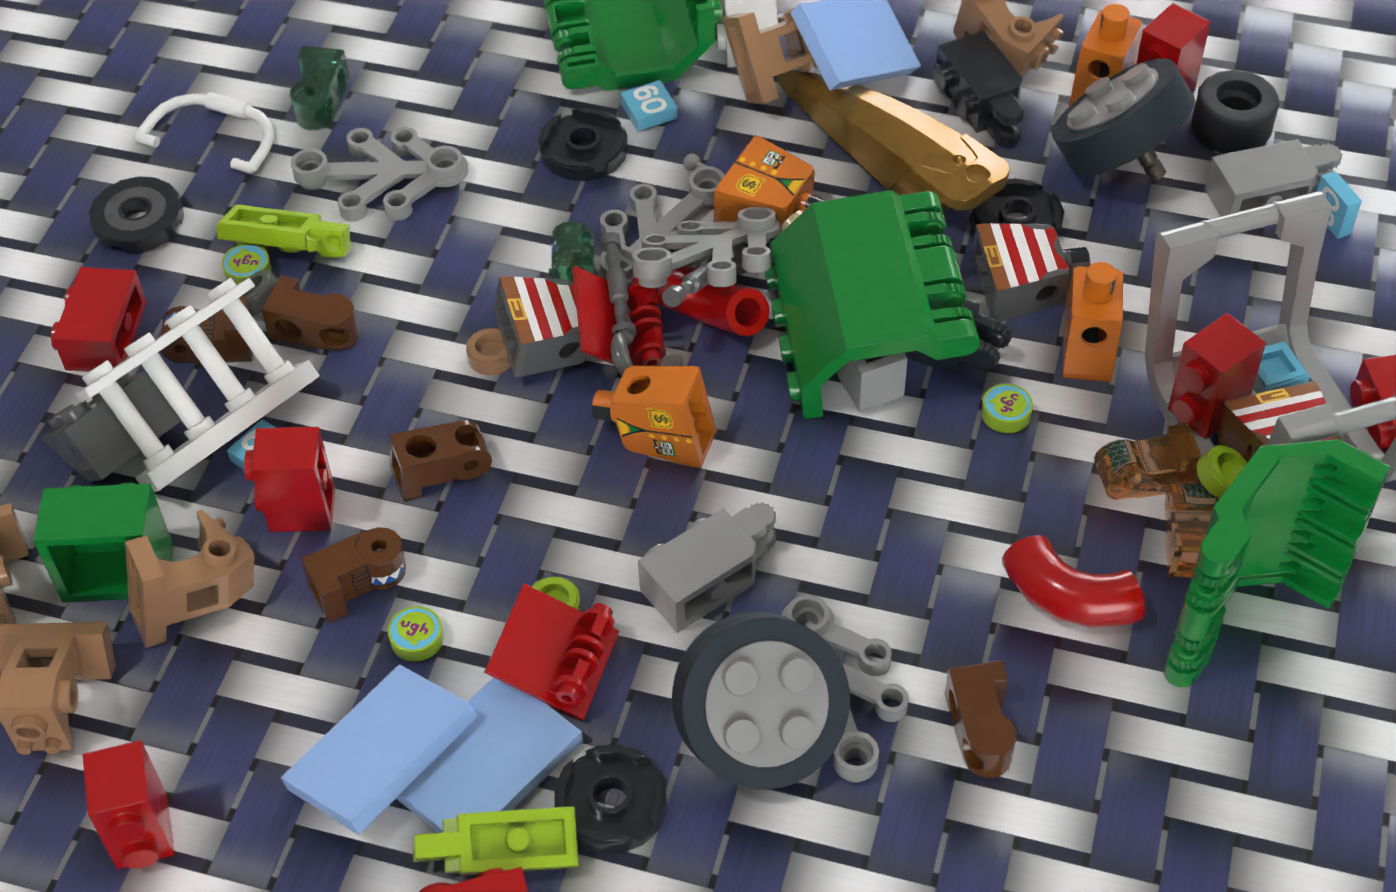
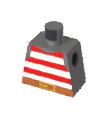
M976 224L972 258L990 316L997 322L1060 306L1065 302L1069 277L1072 276L1073 268L1077 266L1089 267L1091 265L1090 255L1086 247L1062 249L1055 228L1049 224Z
M512 276L499 277L493 311L514 377H522L582 364L587 360L588 354L581 352L573 280Z

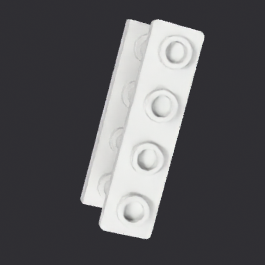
M232 278L227 279L206 293L211 303L197 312L191 305L187 306L165 321L171 330L156 340L150 332L145 334L124 349L129 356L128 359L114 368L107 360L82 377L87 386L77 392L76 396L83 402L98 392L146 457L143 463L148 469L135 477L139 484L151 483L154 492L164 488L320 376L309 360L293 366L289 360L284 362L239 299L240 296L255 287L250 278L237 285ZM223 309L267 372L264 378L268 384L256 393H253L249 387L243 388L199 326L200 323ZM181 336L228 400L224 405L229 412L215 422L210 416L204 417L158 353ZM140 364L187 428L184 434L189 440L175 450H172L169 444L162 445L116 381Z

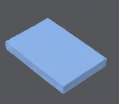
M821 0L801 3L790 12L830 90L909 75L921 67L887 0Z
M399 664L301 757L281 779L290 792L359 835L478 716L471 703Z
M492 678L467 701L472 704L478 717L396 799L436 833H443V819L456 818L457 814L513 810L583 742L582 731L546 703L498 679Z

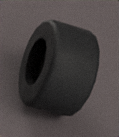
M1240 70L1217 72L1207 77L1198 89L1191 126L1196 137L1201 142L1221 153H1233L1262 147L1271 137L1278 112L1279 96L1275 88L1268 81L1251 72Z

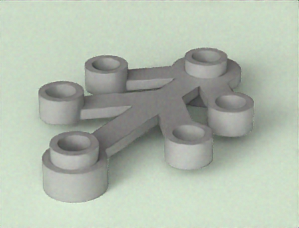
M400 127L392 132L391 142L394 153L374 139L369 129L356 128L351 130L346 136L349 153L354 157H369L374 162L328 163L326 155L318 149L301 150L291 159V168L295 181L307 190L319 189L325 185L327 180L370 179L354 191L345 192L338 198L340 215L344 220L350 222L364 218L367 214L366 204L403 179L416 178L403 189L393 190L383 198L386 216L395 221L404 220L412 214L411 203L436 186L451 187L461 183L467 177L469 171L466 158L457 148L452 146L432 148L417 136V132L410 127ZM413 155L419 161H404L399 156L407 157Z
M711 166L695 169L689 176V194L657 223L655 218V209L657 208L656 189L650 184H638L632 187L629 193L630 207L637 215L639 239L630 247L626 246L624 239L628 233L627 215L623 211L616 209L608 210L601 215V234L616 232L620 235L621 249L619 252L622 256L620 265L625 271L627 287L632 285V280L635 278L633 275L632 254L642 249V237L649 234L677 235L676 225L678 223L689 220L701 208H713L714 190L725 176L721 170ZM603 251L596 264V275L607 280L606 273L609 270V266L605 260L607 252ZM697 260L687 265L697 269L700 267V262Z
M766 207L742 209L738 212V220L734 222L682 221L676 225L677 235L649 234L642 237V249L632 254L633 275L638 279L639 285L643 287H661L667 284V278L671 276L672 270L712 255V261L707 264L708 284L715 287L731 286L737 281L736 263L732 261V246L742 242L748 244V247L742 250V268L745 271L754 273L767 271L771 268V250L766 247V244L771 241V238L779 235L780 222L776 220L775 211ZM670 249H681L674 253L670 252Z
M813 595L796 597L784 608L782 616L798 623H814L815 626L808 628L819 634L830 646L858 657L859 668L865 674L842 664L848 679L850 693L875 704L876 714L884 721L897 722L905 717L909 702L907 691L898 684H884L870 677L881 676L890 668L892 651L885 641L881 639H868L834 623L831 609L822 599ZM872 653H876L881 655L884 659L881 661L874 662L869 660L866 656ZM893 698L901 704L897 707H888L883 701ZM850 710L844 734L833 752V766L837 774L843 779L850 782H861L869 779L876 772L879 747L873 737L857 730ZM850 758H859L865 764L853 766L846 763V761Z

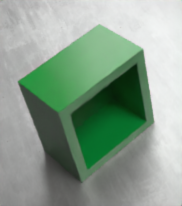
M123 483L120 485L85 487L72 485L64 488H43L33 541L61 602L128 599L125 541L147 536L156 557L172 562L174 545L151 483Z

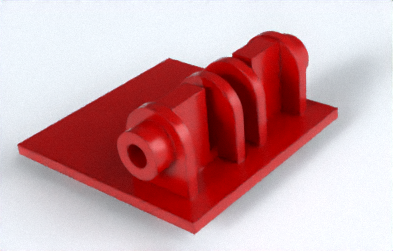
M575 266L572 268L581 352L614 365L611 357V341L613 338L611 328L617 323L614 304L610 302L607 280ZM635 277L632 280V285L627 287L629 300L626 302V305L631 311L628 315L637 330L633 342L628 346L629 354L634 366H660L662 358L666 355V349L663 344V326L660 320L661 311L656 307L658 305V289L639 285L638 279Z
M524 583L484 673L583 721L619 634V630L613 628L615 625L612 617L613 610L605 604L595 603L592 608L587 609L583 613Z

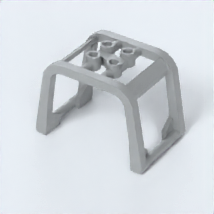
M1321 191L1279 202L1274 201L1271 204L1209 220H1202L1198 223L1156 234L1144 356L1146 373L1151 392L1161 413L1196 471L1198 460L1212 449L1214 445L1209 437L1204 439L1193 429L1180 423L1175 415L1168 410L1182 352L1173 353L1182 282L1186 277L1214 258L1219 238L1277 224L1275 233L1279 239L1291 243L1279 324L1252 332L1264 340L1266 346L1285 341L1309 374V382L1315 381L1319 386L1326 404L1278 417L1267 445L1320 441L1341 436V441L1358 450L1365 451L1375 459L1391 466L1385 482L1396 480V437L1384 454L1366 429V427L1396 419V392L1393 397L1352 408L1316 355L1308 335L1307 322L1318 261L1332 205ZM1215 497V503H1217L1220 498Z

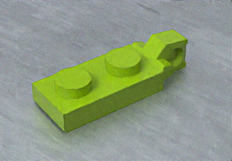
M236 204L216 224L217 239L235 241L237 245L251 243L275 246L284 252L317 251L323 258L345 257L351 250L350 225L321 221V215Z
M572 806L457 814L456 818L442 820L443 833L414 834V838H412L413 862L444 860L445 874L459 873V876L477 875L492 868L510 870L521 866L523 871L576 868L578 866L575 809Z

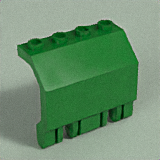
M544 0L545 3H543L555 51L560 53L557 55V63L561 81L565 88L571 90L599 86L605 91L643 86L658 80L662 83L676 81L715 43V23L722 22L720 0Z
M888 190L815 202L770 243L772 263L771 268L764 271L768 292L777 291L778 298L771 299V307L775 328L784 327L786 333L778 335L782 363H792L793 367L792 372H786L789 397L791 402L800 400L804 420L823 417L821 385L850 361L911 351H919L936 360L970 355L980 347V339L972 312L968 310V307H963L967 295L951 239L947 235H943L947 225L939 196L935 192L924 191L898 195Z
M1339 439L1260 446L1213 508L1205 538L1201 543L1197 562L1193 570L1194 575L1189 584L1175 630V642H1172L1164 667L1166 680L1176 687H1188L1196 681L1210 662L1224 615L1227 611L1224 605L1237 587L1282 583L1323 607L1330 609L1340 594L1391 466Z

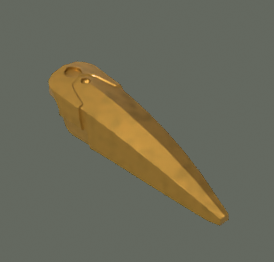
M797 69L777 75V82L784 92L887 190L891 189L898 195L932 191L939 196L942 210L946 211L952 208L958 212L977 207L1003 189L1008 180L1009 166L998 155L967 134L962 136L943 123L889 96L860 85L830 90L821 74L807 71L800 72Z

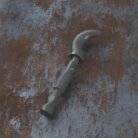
M608 232L602 235L601 241L603 250L607 252L605 260L609 266V270L606 273L610 302L614 304L617 323L611 328L613 336L611 341V357L615 368L622 376L627 368L634 366L628 346L633 342L637 330L635 324L631 322L628 315L631 311L626 305L629 295L625 271L620 265L622 260L619 252L621 249L620 235L616 232Z
M744 242L732 246L734 253L732 261L736 263V275L747 272L742 268V250L747 247ZM712 255L708 261L700 262V267L685 276L679 286L673 285L663 292L662 299L664 304L670 308H675L685 300L687 294H694L708 285L707 264L712 261Z

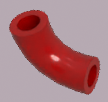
M689 265L672 270L671 276L667 278V284L657 287L659 305L730 333L742 336L755 335L764 328L768 321L770 311L765 296L756 289L737 284L727 287H715L708 284L694 294H687L685 300L677 307H668L663 302V292L673 285L679 286L683 278L696 269Z
M1040 535L1029 536L1017 541L1003 554L1002 565L1008 577L1027 601L1057 620L1095 628L1127 625L1142 621L1144 617L1145 604L1142 589L1137 578L1128 569L1108 574H1091L1078 571L1063 562L1051 542L1046 537Z

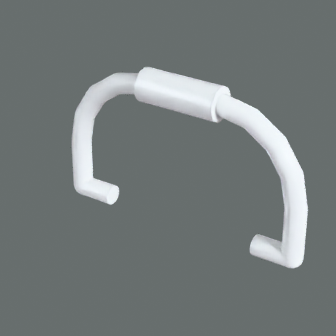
M209 92L207 95L193 93L176 96L160 104L147 116L134 134V140L137 143L156 148L159 146L160 138L149 135L156 123L168 112L179 107L194 104L205 105L206 109L235 117L254 119L263 130V139L259 148L249 162L233 158L230 163L232 169L249 174L257 171L268 155L275 139L272 122L263 112L253 108L250 102Z

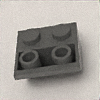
M146 371L132 376L126 373L116 380L157 438L181 421ZM99 392L92 396V400L88 403L85 400L75 406L71 404L50 418L47 422L52 429L40 437L52 451L88 482L104 479L141 451Z

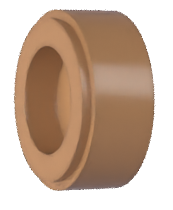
M487 328L474 333L467 341L468 363L477 373L497 375L511 367L499 329Z

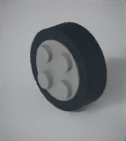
M1162 58L1145 61L1122 70L1120 73L1109 78H1101L1087 87L1085 94L1071 104L1056 121L1052 130V137L1076 174H1100L1138 159L1150 181H1155L1166 174V170L1161 161L1157 159L1158 156L1153 148L1171 136L1187 120L1194 109L1195 98L1172 60Z
M751 611L734 614L715 622L701 632L690 644L682 656L674 676L672 710L678 732L688 749L716 775L730 783L745 788L776 789L792 785L810 776L833 754L840 743L848 722L850 691L848 679L839 657L819 634L785 616L764 611Z

